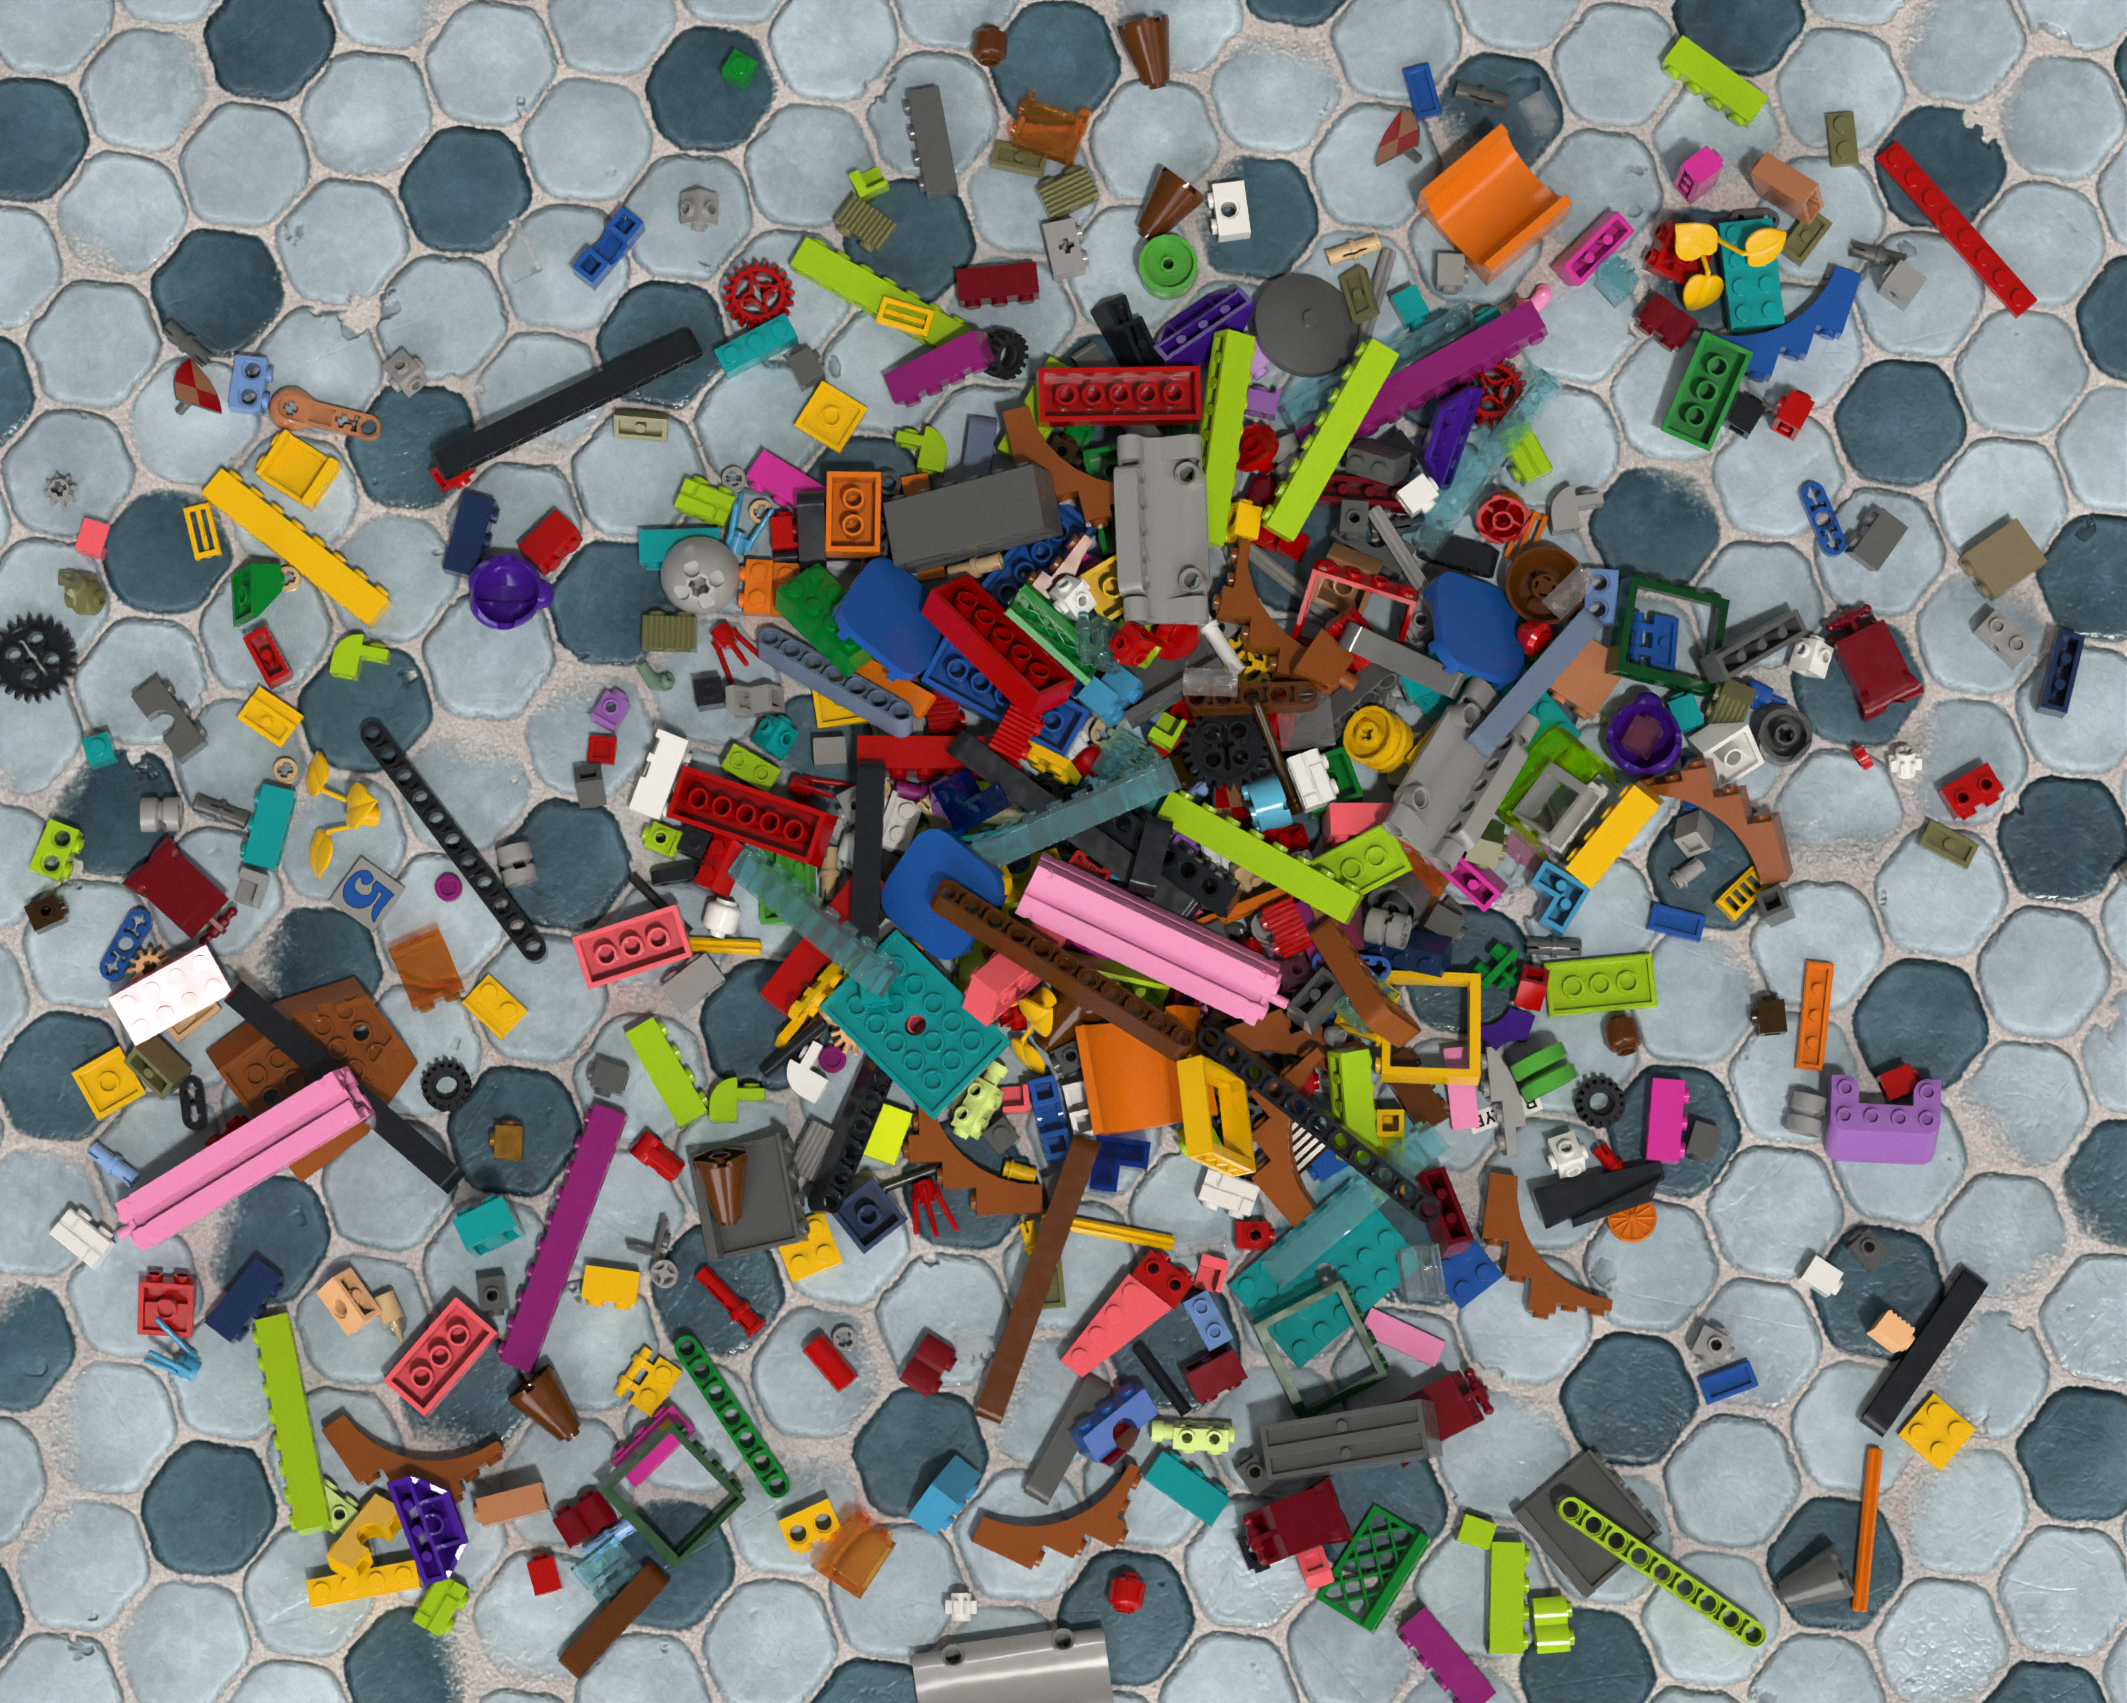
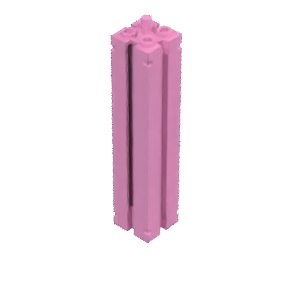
M1042 852L1015 911V914L1023 918H1029L1032 922L1237 1019L1241 1018L1252 1026L1255 1025L1257 1019H1264L1269 1008V1002L1286 1009L1290 1000L1277 994L1282 974L1279 973L1280 963L1271 959L1268 960L1257 952L1060 859L1056 860L1045 852Z
M346 1066L331 1071L321 1079L313 1082L141 1187L128 1197L115 1203L118 1209L116 1211L118 1218L122 1223H128L116 1231L117 1236L121 1240L131 1236L135 1246L141 1248L142 1251L158 1246L361 1123V1121L374 1115V1109L365 1094L362 1095L357 1086L359 1084L350 1068Z

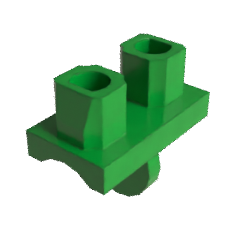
M1498 942L1488 953L1498 965L1491 970L1483 961H1480L1471 971V973H1481V990L1483 992L1499 976L1501 980L1495 986L1500 991L1507 985L1513 989L1518 985L1514 977L1520 971L1515 966L1508 973L1505 969L1517 958L1519 953L1514 948L1510 951L1506 946Z

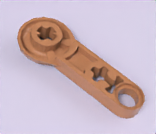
M297 387L280 389L273 395L269 403L271 421L283 430L297 431L312 427L365 441L376 440L382 432L381 424L375 416L317 402L306 391ZM289 403H294L298 411L297 413L293 412V415H288L287 410L284 408L286 405L290 407ZM343 415H346L349 422L356 423V418H360L357 422V432H353L354 427L349 424H345L343 428H340L339 423L336 422L337 419H342ZM367 421H372L377 425L376 431L371 435H366L362 432V426Z

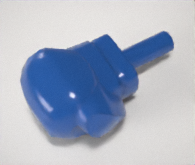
M1749 679L1744 683L1757 689L1750 709L1758 710L1761 705L1768 706L1770 701L1786 706L1787 699L1772 695L1773 688L1755 679Z

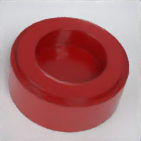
M1860 743L1851 748L1850 751L1863 770L1866 771L1874 766L1868 753Z

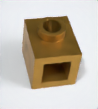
M502 1121V1125H496L495 1132L490 1133V1148H494V1159L496 1161L523 1162L525 1128L519 1126V1122Z

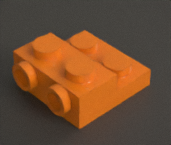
M746 559V566L741 565L740 582H745L744 592H739L738 608H743L744 616L784 618L775 610L776 591L779 587L801 574L800 564Z

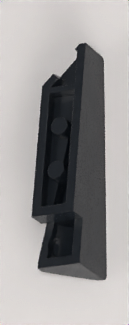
M1126 294L1107 301L1091 310L1094 321L1120 367L1164 366L1161 357L1153 349L1154 341L1143 317L1140 316L1133 319Z
M1658 1161L1536 1188L1533 1193L1537 1211L1545 1229L1551 1228L1567 1219L1570 1220L1574 1228L1651 1202L1655 1195L1657 1184L1659 1181H1664L1665 1176L1663 1166Z

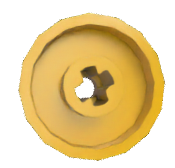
M1374 705L1360 709L1350 718L1344 730L1343 744L1346 753L1354 761L1374 771L1388 773L1393 772L1405 763L1406 757L1413 748L1414 735L1411 726L1403 718Z

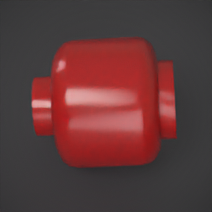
M1122 1572V1576L1114 1577L1111 1580L1108 1602L1116 1612L1135 1614V1610H1139L1143 1606L1146 1585L1143 1581L1138 1580V1574Z

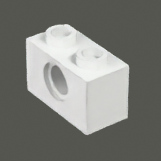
M1244 180L1212 184L1211 193H1207L1209 209H1214L1215 218L1211 219L1212 235L1217 234L1218 242L1250 239L1251 229ZM1224 207H1232L1236 213L1231 217H1226L1222 214L1221 210Z

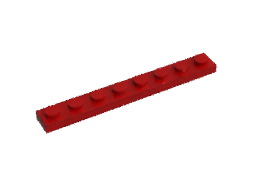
M1898 141L1876 158L1878 164L2015 319L2037 302V298Z

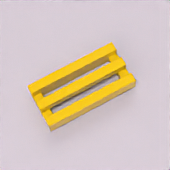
M883 296L876 323L927 338L935 311ZM886 305L927 316V319L923 320L886 309ZM883 315L924 326V329L884 318Z
M210 502L183 508L195 560L200 561L203 558L208 559L215 555H223ZM204 509L206 510L215 548L210 550L201 510ZM191 512L196 513L204 552L199 551Z

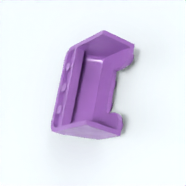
M1832 1074L1826 1079V1099H1828L1825 1112L1824 1150L1826 1155L1834 1161L1904 1165L1927 1164L1934 1157L1940 1127L1942 1080L1925 1079L1918 1082L1913 1090V1106L1859 1103V1085L1853 1077Z

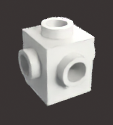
M1066 574L1049 592L1054 601L1053 607L1056 611L1077 622H1080L1097 604L1089 592V584L1080 577L1076 579Z
M1809 635V638H1799L1796 640L1788 668L1804 677L1825 679L1834 648L1825 644V639L1819 636Z
M1574 1131L1547 1139L1550 1155H1547V1160L1551 1170H1557L1560 1179L1575 1177L1581 1172L1586 1171L1585 1160L1588 1159V1153L1585 1145L1578 1143Z

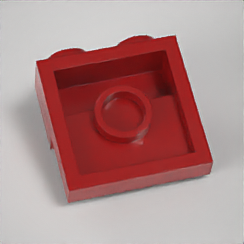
M1675 220L1664 221L1663 224L1660 223L1655 229L1654 238L1657 240L1654 247H1651L1645 254L1644 262L1647 263L1645 270L1665 281L1672 280L1685 287L1693 275H1705V269L1700 257L1692 261H1684L1677 256L1675 252V224H1679V222ZM1706 255L1708 265L1710 263L1712 255Z
M149 1271L146 1275H142L138 1287L137 1334L169 1336L155 1322V1318L159 1317L178 1337L192 1338L194 1335L197 1279L190 1278L188 1273H176L174 1277H163V1273L160 1271Z

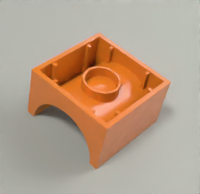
M1499 124L1420 191L1416 208L1457 254H1465V263L1487 286L1566 220L1572 202L1566 195L1559 196L1553 193L1536 178L1515 151L1509 139L1508 130L1502 124Z
M1182 1005L1165 1007L1166 1010L1163 1011L1165 1014L1193 1031L1195 1042L1189 1054H1202V1056L1208 1058L1207 1052L1198 1043V1035L1203 1029L1199 1007ZM1112 1023L1075 1027L1093 1135L1122 1136L1183 1123L1177 1062L1168 1059ZM1207 1084L1211 1116H1216L1218 1111L1214 1088L1212 1085Z

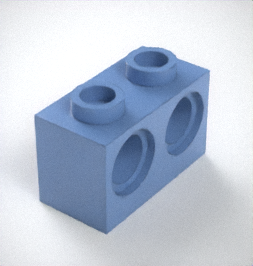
M235 354L228 408L231 413L263 416L264 409L269 408L270 393H267L268 383L273 382L274 367H270L271 364L268 358ZM257 367L261 369L259 376L256 378L247 377V373L251 368ZM254 393L257 395L254 403H244V397L247 394Z
M1586 568L1584 572L1586 591L1577 614L1584 606L1590 610L1591 606L1598 605L1603 609L1604 615L1597 618L1605 624L1603 627L1613 628L1617 607L1619 570ZM1594 579L1602 580L1605 584V589L1595 590L1591 585V581Z
M1208 1290L1183 1302L1182 1306L1208 1353L1233 1340V1336Z

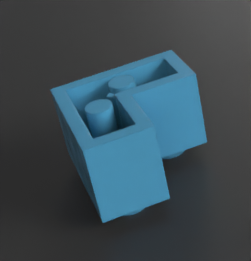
M1115 662L1101 680L1093 676L1087 686L1085 685L1076 697L1084 708L1090 710L1094 717L1111 729L1114 724L1118 725L1124 719V712L1131 704H1136L1141 699L1145 687L1138 678Z
M1546 860L1529 885L1530 889L1551 901L1538 925L1561 938L1591 890L1581 881Z
M955 1455L931 1483L908 1517L933 1537L941 1528L946 1531L955 1519L952 1513L954 1512L958 1515L967 1503L964 1498L966 1497L970 1500L979 1489L976 1482L982 1475Z

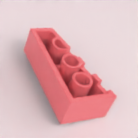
M1128 1274L1061 1359V1363L1083 1379L1171 1311L1172 1307Z

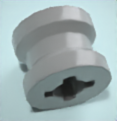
M660 1260L652 1266L650 1276L658 1287L670 1288L676 1284L679 1272L671 1261Z

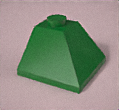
M250 563L231 574L233 627H239L259 617L282 592L285 576L281 572V564Z

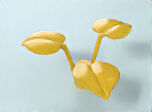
M1697 222L1675 224V252L1677 256L1684 261H1692L1700 257L1705 269V275L1695 274L1685 285L1683 303L1688 311H1696L1715 302L1723 291V280L1718 275H1710L1711 270L1706 259V255L1715 253L1718 243L1743 257L1747 256V263L1750 266L1760 267L1772 262L1780 254L1786 241V231L1775 228L1759 229L1753 232L1746 240V250H1741L1721 239L1717 235L1716 229L1709 224Z
M316 751L306 772L305 784L309 795L316 797L321 791L328 796L347 803L348 806L346 809L347 825L330 828L325 832L323 829H317L310 841V866L315 876L322 879L321 876L327 869L333 854V843L330 835L349 829H359L360 825L375 827L380 819V809L375 805L378 801L362 783H354L347 797L328 790L325 787L329 778L328 764L322 752Z
M964 975L961 976L963 993L971 983ZM1046 987L1040 988L1032 996L1027 993L1011 1006L1019 1004L1020 1011L1030 1022V1026L1020 1040L1015 1037L1011 1039L1012 1051L1022 1065L1040 1075H1043L1045 1072L1044 1061L1040 1054L1027 1044V1038L1033 1029L1044 1037L1051 1033L1053 1025L1052 1007L1057 1003V1000Z

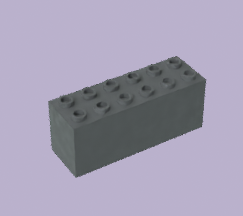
M1032 462L1019 463L1016 465V469L1008 471L1005 468L991 471V475L982 477V475L970 476L966 478V482L959 484L957 482L943 483L941 488L932 490V488L920 489L916 491L917 495L909 497L907 495H897L891 498L892 501L883 503L894 566L914 574L969 560L970 557H981L1063 535L1052 472L1043 469L1041 466H1036Z
M1424 1399L1260 1426L1267 1479L1273 1482L1285 1483L1443 1456L1435 1402Z

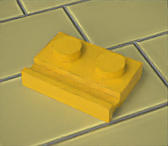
M258 686L257 691L251 696L236 718L280 749H283L301 720L305 717Z
M489 974L461 1002L501 1041L529 1013Z

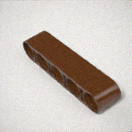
M1308 681L1194 685L1187 689L1184 697L1187 710L1195 716L1254 714L1251 703L1245 701V698L1250 694L1259 696L1266 714L1311 712L1319 704L1317 687ZM1304 692H1310L1314 695L1310 701H1302L1299 697ZM1277 693L1286 695L1285 700L1282 702H1275L1272 700V697ZM1222 695H1229L1232 698L1228 704H1220L1218 702L1219 697ZM1195 696H1202L1205 699L1200 705L1191 704V700Z
M650 1561L562 1654L558 1661L575 1678H581L667 1586L671 1579Z

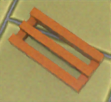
M1529 510V517H1531L1529 527L1523 536L1516 556L1511 554L1515 544L1512 540L1508 544L1504 558L1514 561L1516 557L1523 553L1536 520L1541 523L1531 548L1537 547L1549 517Z

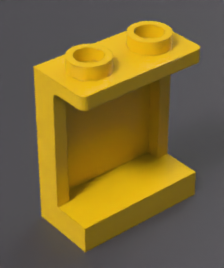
M284 429L282 434L277 433L270 444L272 449L268 455H263L259 459L255 467L257 469L256 475L263 482L313 512L342 467L332 457H326Z

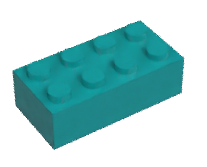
M1772 218L1724 222L1718 224L1716 231L1721 239L1741 250H1746L1745 243L1748 237L1759 229L1773 228ZM1718 243L1717 249L1721 279L1724 284L1723 298L1728 334L1772 330L1783 326L1785 319L1777 257L1764 266L1752 267L1747 263V256L1743 257Z
M491 1195L481 1201V1206L472 1209L471 1206L458 1211L456 1213L457 1217L452 1219L465 1249L475 1258L526 1235L512 1205L503 1196Z

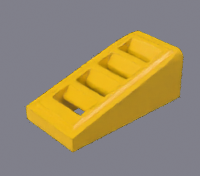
M1753 866L1714 903L1732 923L1757 900L1755 894L1767 890L1771 886V884L1761 885L1762 887L1758 890L1747 879L1751 875L1761 885L1758 871ZM1742 883L1754 893L1752 897L1740 886ZM1735 890L1747 900L1744 904L1733 894ZM1728 897L1739 907L1737 911L1726 901Z

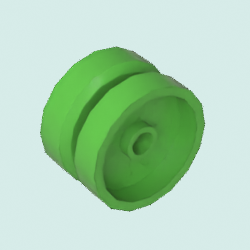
M1163 234L1150 240L1144 246L1139 258V279L1143 288L1151 296L1160 300H1174L1184 296L1192 289L1197 276L1198 258L1194 248L1186 239L1177 235Z
M1562 1042L1536 1050L1509 1068L1514 1081L1520 1082L1530 1077L1533 1079L1524 1084L1520 1089V1093L1526 1103L1560 1088L1579 1076L1573 1063L1555 1066L1568 1055Z

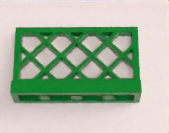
M1026 581L1009 599V606L1004 614L1087 686L1108 652L1066 615H1061L1053 607V603Z
M1374 1504L1354 1536V1540L1351 1541L1332 1572L1334 1581L1338 1575L1341 1581L1324 1585L1316 1598L1374 1635L1432 1540ZM1378 1513L1387 1519L1389 1529L1373 1533L1371 1522ZM1391 1522H1393L1399 1527L1392 1528ZM1367 1528H1369L1370 1534L1364 1535ZM1405 1530L1413 1535L1408 1545L1396 1547L1393 1532ZM1390 1533L1393 1548L1377 1552L1374 1537ZM1371 1538L1374 1553L1358 1556L1356 1546L1359 1541ZM1404 1550L1399 1558L1397 1551ZM1354 1551L1355 1557L1349 1558L1352 1552ZM1394 1552L1395 1566L1392 1569L1382 1571L1379 1556ZM1375 1557L1378 1572L1363 1575L1360 1560ZM1356 1561L1359 1576L1344 1580L1342 1568L1346 1563ZM1389 1574L1384 1582L1383 1575ZM1380 1576L1382 1585L1380 1590L1367 1594L1364 1579ZM1361 1580L1364 1595L1348 1599L1345 1584ZM1342 1585L1345 1600L1332 1602L1325 1597L1330 1587ZM1375 1597L1371 1604H1369L1368 1598ZM1365 1599L1367 1610L1363 1617L1359 1619L1351 1613L1349 1603ZM1346 1604L1347 1610L1343 1609L1339 1605Z

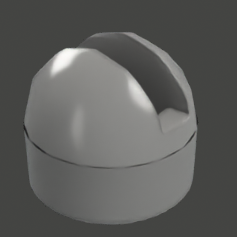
M1336 1025L1325 1028L1323 1032L1325 1043L1333 1049L1340 1048L1347 1038V1031Z

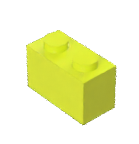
M884 1104L864 1151V1157L895 1168L913 1114Z

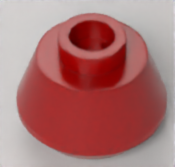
M1530 620L1527 623L1524 622L1517 631L1518 643L1529 656L1541 654L1547 648L1552 638L1550 625L1546 622Z
M1091 744L1071 762L1082 777L1088 778L1091 776L1094 779L1103 770L1105 758L1100 746Z

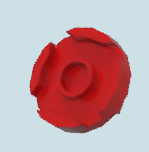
M1252 423L1244 427L1239 443L1240 457L1236 463L1237 470L1242 472L1259 470L1262 475H1265L1275 469L1272 459L1277 454L1280 444L1279 437L1270 425L1259 426L1258 423Z
M1154 624L1149 631L1157 644L1162 648L1157 656L1170 662L1191 656L1197 649L1201 639L1198 625Z

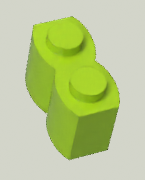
M1566 1596L1530 1598L1535 1654L1570 1651V1645H1575L1574 1630L1568 1627V1618L1572 1617L1571 1601H1566Z

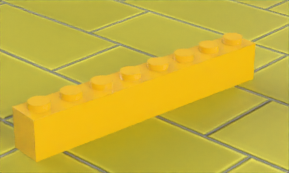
M221 468L201 492L203 497L287 564L295 568L301 575L367 627L372 629L392 605L387 598L389 593L379 585L372 587L366 582L368 577L356 568L354 571L346 566L348 561L337 552H334L333 555L324 549L327 545L314 535L312 538L304 533L306 528L295 519L290 522L283 517L285 512L272 502L270 506L262 500L264 495L253 486L248 489L241 484L243 479L233 470L227 473Z

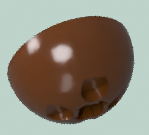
M1537 546L1524 551L1512 562L1507 572L1505 588L1508 601L1519 616L1526 621L1534 620L1553 625L1565 621L1578 610L1585 596L1586 581L1580 564L1568 552L1553 546Z

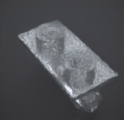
M1579 564L1542 603L1562 620L1599 582L1593 577L1594 573L1588 567L1584 568Z
M1184 668L1183 695L1237 697L1239 670Z

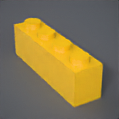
M415 1560L369 1568L358 1583L340 1574L306 1580L310 1607L314 1609L423 1588L422 1579Z

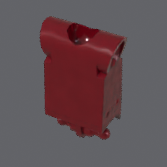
M1864 604L1859 609L1852 608L1848 610L1846 608L1842 610V614L1838 615L1836 620L1825 625L1828 632H1833L1838 627H1847L1826 637L1825 640L1830 647L1834 648L1832 654L1853 694L1857 697L1858 709L1864 723L1884 714L1890 703H1906L1925 693L1920 682L1908 671V667L1884 619L1877 621L1871 615L1859 621L1861 616L1871 613L1872 608L1869 604Z
M169 834L154 848L148 862L137 867L121 883L128 889L151 901L191 939L210 922L211 925L207 928V933L199 939V944L206 942L208 946L213 938H217L221 933L224 935L227 932L226 928L230 924V919L238 913L237 908L231 906L224 915H219L216 920L213 918L227 903L229 898L184 858Z
M1471 1367L1466 1368L1464 1371L1465 1376L1470 1382L1469 1387L1461 1372L1458 1371L1399 1401L1386 1403L1392 1404L1416 1399L1434 1401L1441 1442L1485 1420L1477 1403L1482 1405L1483 1412L1486 1415H1491L1494 1412V1407L1488 1401L1490 1396L1487 1390L1489 1388L1487 1385H1483L1481 1379L1476 1377L1475 1370ZM1410 1462L1400 1464L1404 1469Z
M1330 1475L1320 1479L1305 1491L1243 1515L1242 1519L1247 1528V1546H1251L1252 1551L1258 1556L1259 1564L1263 1567L1320 1545L1338 1544L1354 1540L1348 1521L1340 1508L1339 1499Z

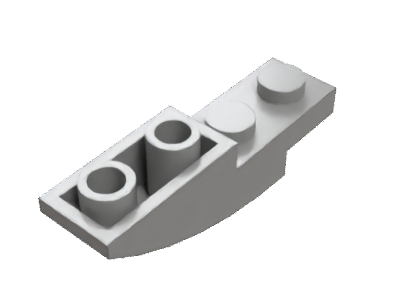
M1492 1047L1482 1048L1481 1070H1484L1485 1081H1481L1482 1096L1487 1097V1102L1498 1101V1107L1494 1108L1495 1121L1500 1123L1501 1134H1497L1498 1150H1502L1503 1156L1518 1155L1516 1127L1526 1126L1521 1097L1516 1083L1501 1057Z

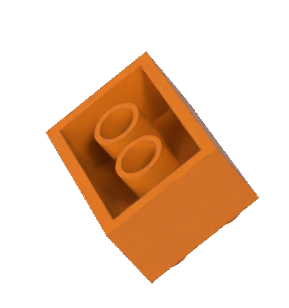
M827 471L825 548L827 558H881V472Z

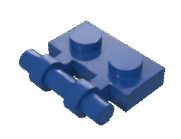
M1634 612L1630 631L1632 632L1631 646L1628 647L1630 663L1640 665L1641 657L1647 658L1646 667L1670 673L1674 672L1679 618L1654 614L1650 616V624L1644 623V613ZM1643 633L1649 634L1648 648L1642 647Z

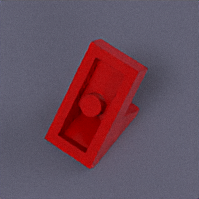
M1260 526L1258 539L1252 540L1251 543H1254L1261 549L1301 564L1310 537L1299 532L1294 542H1286Z

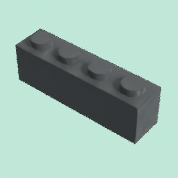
M939 85L907 91L908 100H903L906 116H911L913 125L908 126L910 140L911 142L916 141L918 150L913 151L915 167L921 166L922 176L918 177L920 193L926 192L927 200L958 195V184Z
M1798 609L1780 612L1700 658L1699 661L1710 684L1727 681L1808 634V631Z

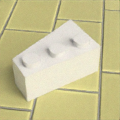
M658 729L655 736L658 737L653 751L649 752L647 766L643 775L640 776L629 809L632 813L661 824L663 818H668L666 814L683 765L690 766L694 754L690 753L691 747L688 740Z

